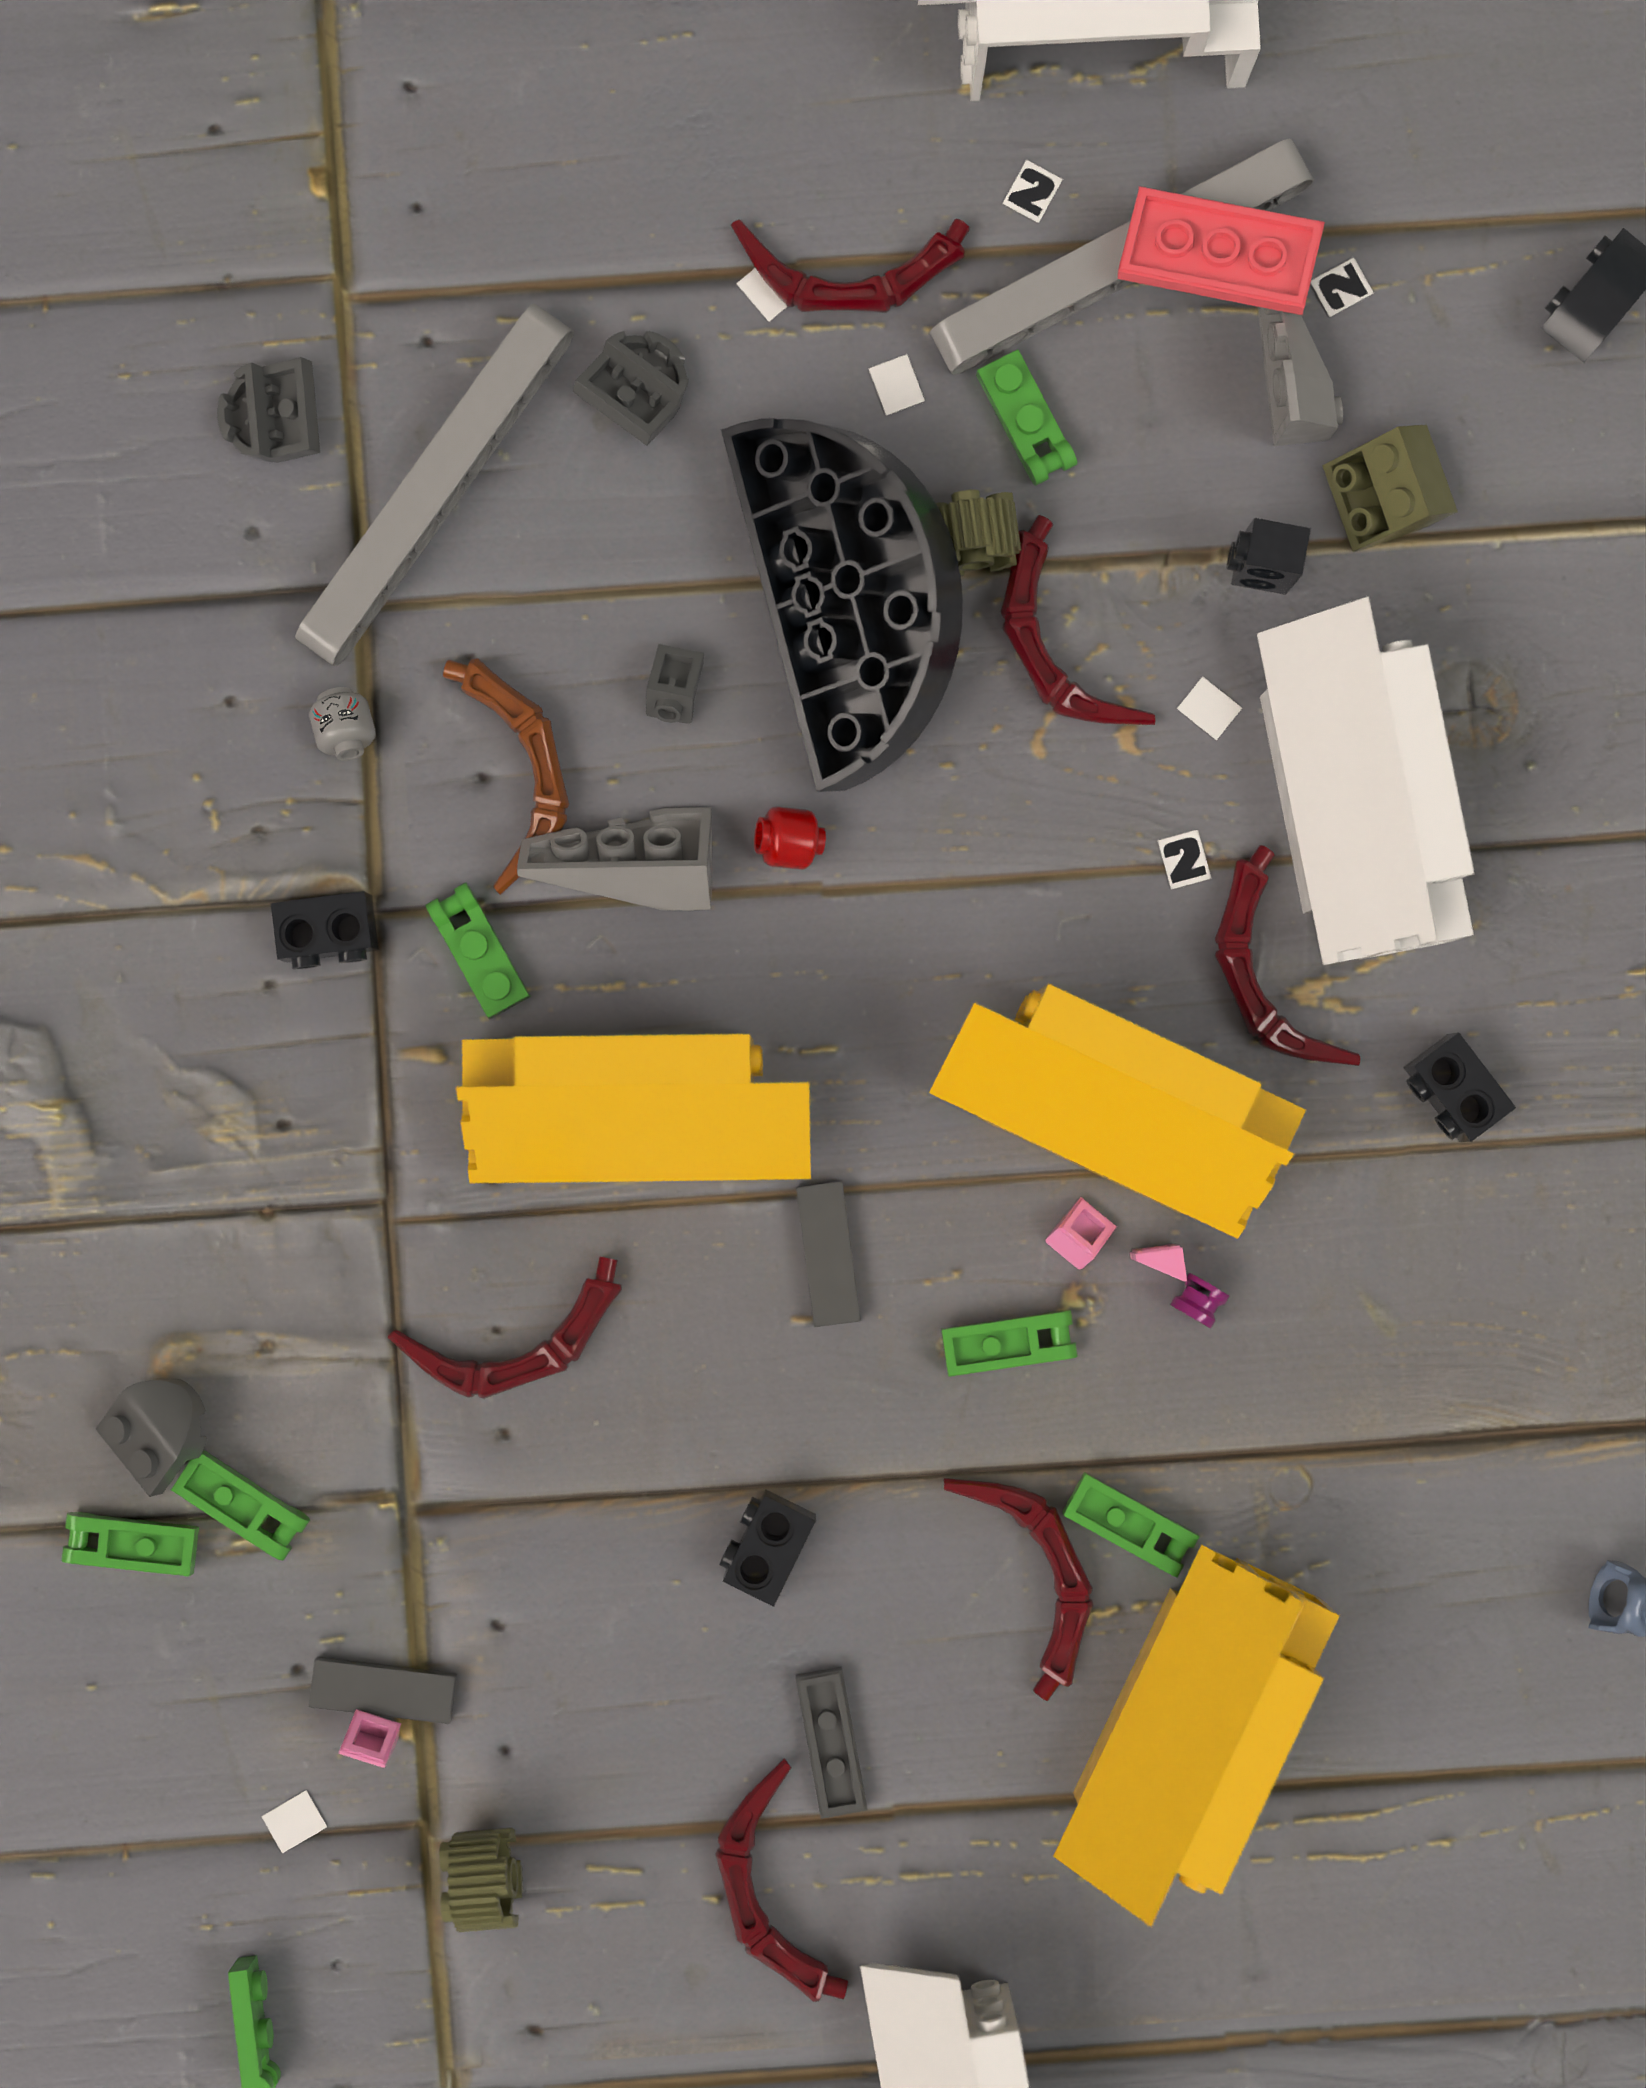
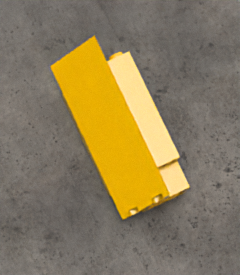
M1047 984L1038 991L1033 990L1028 996L1026 995L1014 1021L974 1003L929 1091V1094L968 1111L993 1126L1173 1211L1188 1215L1236 1239L1239 1238L1245 1229L1253 1208H1259L1274 1186L1275 1176L1280 1165L1287 1166L1295 1153L1288 1151V1148L1306 1112V1109L1261 1089V1083L1051 984Z
M750 1034L514 1037V1039H462V1087H456L457 1100L462 1101L463 1115L461 1116V1128L464 1149L468 1150L469 1183L811 1179L809 1082L754 1083V1076H763V1048L760 1045H754V1040Z
M1201 1544L1179 1592L1170 1588L1073 1791L1077 1806L1053 1857L1150 1927H1152L1177 1873L1180 1874L1178 1880L1196 1892L1205 1894L1207 1888L1222 1895L1324 1680L1315 1667L1340 1615L1321 1598L1239 1558L1233 1560Z

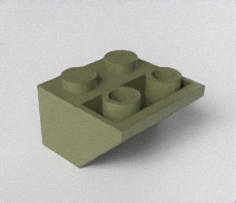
M1427 425L1398 426L1322 465L1353 552H1358L1419 531L1458 512Z

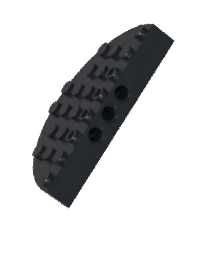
M764 418L742 422L722 429L721 432L817 792L845 791L866 782L900 758L923 732L943 699L955 666L962 630L963 597L956 551L941 512L925 486L903 462L876 442L848 430L806 420Z

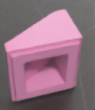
M1080 1197L1048 1235L1046 1243L1077 1269H1082L1096 1257L1117 1226Z
M1168 1244L1132 1249V1252H1130L1132 1260L1187 1282L1183 1248L1179 1245Z
M356 1709L339 1754L385 1768L398 1741L401 1723Z

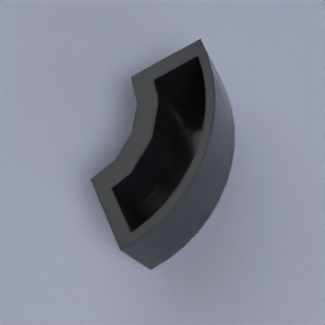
M1624 228L1613 240L1605 235L1586 257L1592 265L1574 288L1570 291L1563 286L1545 307L1551 315L1542 325L1541 329L1583 363L1592 355L1646 290V246Z

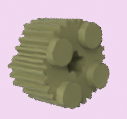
M964 490L953 493L951 495L952 502L949 504L944 502L936 503L948 527L956 551L961 576H965L964 571L990 567V572L1017 565L1016 554H1019V551H1021L1015 502L1011 492L996 493L983 499L980 498L979 490Z
M501 1828L456 1832L452 1835L451 1841L441 1842L439 1850L440 1867L442 1872L448 1871L447 1882L449 1884L448 1892H442L441 1915L443 1922L454 1923L456 1931L471 1932L518 1927L519 1915H513L511 1912H513L512 1903H514V1899L522 1898L523 1869L521 1860H515L514 1857H511V1848H509V1842H516L515 1829Z

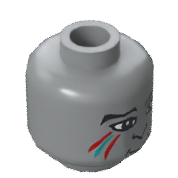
M337 687L322 692L309 710V718L317 748L327 755L336 756L338 760L348 761L362 756L364 748L369 746L376 737L367 699L358 693H353V690L350 688Z

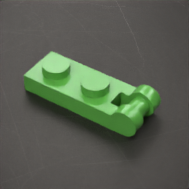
M1019 349L977 370L976 376L1024 469L1035 486L1048 480V474L1061 468L1063 471H1066L1077 465L1075 453L1069 442L1065 440ZM1047 442L1052 452L1039 457L1034 448Z
M465 882L454 888L455 894L442 901L436 898L425 904L487 1018L491 1019L531 996L468 883ZM465 909L471 921L456 929L450 917Z
M1059 1310L1037 1315L941 1328L948 1377L1078 1357L1076 1342H1071L1069 1325L1073 1324L1071 1310ZM1050 1328L1052 1345L1039 1347L1037 1330Z
M203 1450L199 1458L189 1461L171 1491L253 1545L281 1561L286 1558L292 1549L289 1543L297 1532L302 1533L310 1521L309 1517L302 1511L287 1505L205 1450ZM269 1515L281 1522L274 1533H270L262 1528Z
M1086 1472L1082 1474L1062 1511L1063 1516L1178 1578L1184 1567L1181 1560L1189 1547L1193 1549L1200 1537L1185 1526L1174 1522ZM1162 1532L1172 1537L1164 1553L1154 1548Z
M85 1512L67 1513L65 1528L69 1529L70 1533L68 1545L63 1546L61 1561L64 1563L180 1576H191L194 1574L199 1526L98 1516ZM89 1532L99 1533L97 1549L87 1546Z
M257 1955L239 1957L229 1970L228 1978L242 2088H275L280 2080L281 2071L279 2066L271 2061L268 2048L273 2046L274 2032L271 2018H265L263 2000L267 1999L268 1994L267 1975L264 1970L259 1971Z

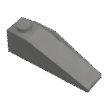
M1258 307L1274 446L1329 441L1338 429V425H1341L1343 421L1342 400L1340 396L1334 397L1333 382L1302 316Z
M711 807L663 808L649 811L650 819L625 824L621 817L608 820V828L585 833L579 828H571L522 839L517 865L518 877L659 910H710L713 882Z

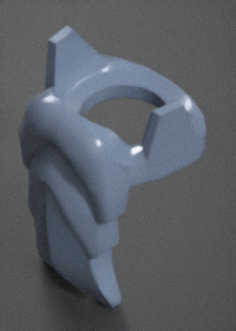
M1607 1560L1606 1564L1602 1566L1596 1575L1589 1598V1617L1591 1622L1588 1628L1615 1634L1630 1633L1638 1637H1646V1578L1636 1569L1623 1562ZM1621 1580L1628 1587L1627 1605L1622 1615L1613 1617L1604 1607L1603 1595L1606 1587L1612 1581Z

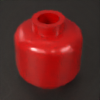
M776 806L772 807L765 817L760 816L758 818L754 835V847L757 854H762L763 860L767 865L804 870L812 864L816 855H822L824 852L826 831L824 827H818V821L812 811Z

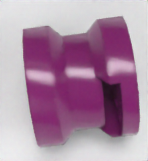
M1188 1273L1184 1291L1181 1295L1175 1296L1170 1305L1211 1329L1216 1321L1214 1313L1219 1306L1226 1304L1230 1296L1201 1278ZM1204 1288L1211 1292L1209 1297L1199 1292L1200 1289Z

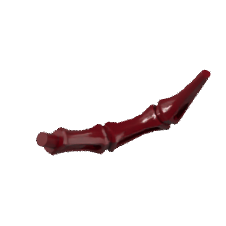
M738 219L731 224L751 262L764 281L786 306H797L801 312L849 310L886 313L892 305L894 307L901 306L932 278L965 256V250L961 243L970 230V227L964 221L954 219L945 235L940 232L935 233L910 260L899 267L888 270L883 274V277L873 275L862 281L843 283L827 281L814 275L808 278L804 272L787 267L761 243L742 220Z
M1038 515L1028 532L1019 530L1021 551H1019V554H1016L1017 565L1011 566L1001 614L1005 619L1002 630L1021 659L1042 702L1047 705L1050 704L1056 714L1083 721L1103 724L1155 725L1154 713L1098 699L1086 693L1078 683L1074 681L1071 683L1067 679L1069 676L1053 662L1045 649L1041 639L1039 621L1035 614H1037L1038 582L1049 549L1048 544L1043 541L1053 527V523L1048 518Z
M1260 845L1249 861L1244 859L1236 861L1229 898L1215 937L1219 949L1216 951L1215 957L1232 990L1250 1035L1258 1038L1257 1041L1261 1046L1288 1056L1310 1061L1359 1066V1054L1309 1037L1293 1028L1286 1017L1277 1014V1009L1264 996L1253 970L1252 949H1249V944H1251L1255 911L1269 879V876L1263 872L1275 857V854L1270 849Z
M599 1256L595 1279L586 1278L572 1310L553 1331L551 1339L542 1341L533 1350L519 1357L502 1362L485 1361L482 1364H478L474 1360L457 1361L441 1355L397 1329L387 1338L424 1372L454 1392L467 1398L478 1395L482 1399L491 1397L523 1384L566 1371L569 1367L568 1363L579 1359L602 1316L622 1290L620 1284L613 1283L618 1260Z
M944 1478V1490L997 1507L1010 1514L1020 1527H1027L1030 1530L1029 1534L1042 1547L1051 1565L1054 1575V1589L1059 1598L1055 1604L1053 1631L1039 1665L1045 1673L1033 1688V1691L1039 1697L1048 1701L1060 1684L1066 1687L1073 1684L1080 1644L1093 1607V1602L1089 1598L1093 1587L1075 1553L1058 1511L1055 1507L1048 1506L1043 1496L1017 1487L992 1482Z
M784 1758L747 1794L734 1810L718 1836L720 1847L715 1855L730 1908L736 1940L741 1944H745V1951L748 1955L784 1977L811 2001L818 2002L822 1994L844 1999L848 1980L827 1975L828 1966L795 1948L775 1927L769 1925L768 1916L760 1907L754 1891L751 1877L753 1859L750 1851L755 1846V1830L761 1815L792 1768Z

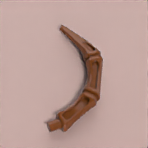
M479 658L471 659L468 665L448 660L444 667L443 677L463 683L461 689L466 695L480 701L495 711L515 733H519V741L529 755L535 780L533 801L536 804L535 808L531 810L530 828L525 839L561 831L567 821L565 810L569 806V801L558 760L551 720L543 717V711L539 705L504 682ZM520 847L493 885L500 895L519 878L517 865Z

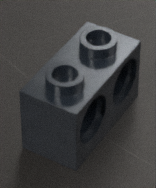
M1254 518L1246 531H1239L1236 542L1232 541L1226 565V569L1233 570L1231 585L1286 595L1303 575L1311 528Z
M365 891L270 903L277 959L287 963L292 962V969L321 966L320 958L338 956L339 963L367 960L366 952L379 951L373 897ZM355 916L360 924L359 933L353 940L343 941L339 936V925L345 918ZM308 922L313 929V937L306 946L297 947L293 942V931L299 924Z
M1459 1032L1447 1034L1403 1067L1410 1076L1406 1080L1409 1088L1420 1101L1425 1102L1428 1100L1439 1114L1435 1117L1437 1125L1451 1140L1457 1138L1459 1142H1472L1516 1109L1515 1105ZM1439 1058L1445 1060L1451 1069V1076L1443 1085L1436 1082L1432 1075V1066ZM1468 1096L1473 1097L1479 1105V1114L1472 1122L1465 1120L1460 1110L1462 1101Z
M766 1489L761 1500L752 1497L740 1523L747 1526L740 1543L731 1539L719 1565L726 1568L723 1582L774 1607L816 1522V1514ZM770 1513H781L788 1519L790 1526L781 1535H771L763 1528V1519ZM749 1556H760L767 1562L769 1569L765 1575L759 1578H752L744 1573L741 1565L742 1562Z

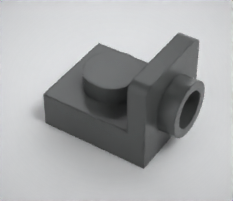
M658 644L646 692V714L648 716L668 723L681 722L690 724L692 722L694 699L704 663L703 652Z

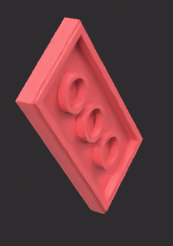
M1139 186L1117 279L1303 315L1325 222Z

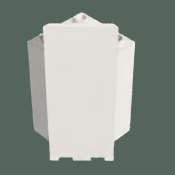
M917 0L918 5L965 3V9L958 10L959 39H963L960 71L961 84H970L971 101H980L988 47L1182 37L1183 57L1225 55L1227 88L1246 86L1261 49L1258 14L1259 0Z
M1369 596L1257 633L1268 688L1260 696L1278 791L1303 914L1313 913L1323 965L1434 946L1474 935L1462 878L1474 874L1428 644L1413 647L1411 640H1404L1384 645L1382 647L1383 652H1380Z
M882 1964L860 1966L881 2088H1029L1020 2034L1008 1983L999 1984L996 1980H983L974 1983L970 1990L961 1991L959 1975Z

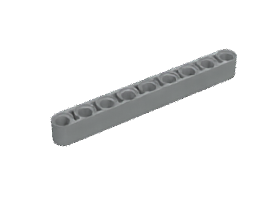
M1289 138L1185 191L1182 195L1270 211L1301 194L1312 185L1314 178L1295 143ZM1130 221L958 311L935 325L931 329L930 335L951 374L963 373L1134 283L1117 279Z
M535 303L524 311L305 616L296 632L295 638L297 641L333 666H338L346 659L562 358L574 336V331Z

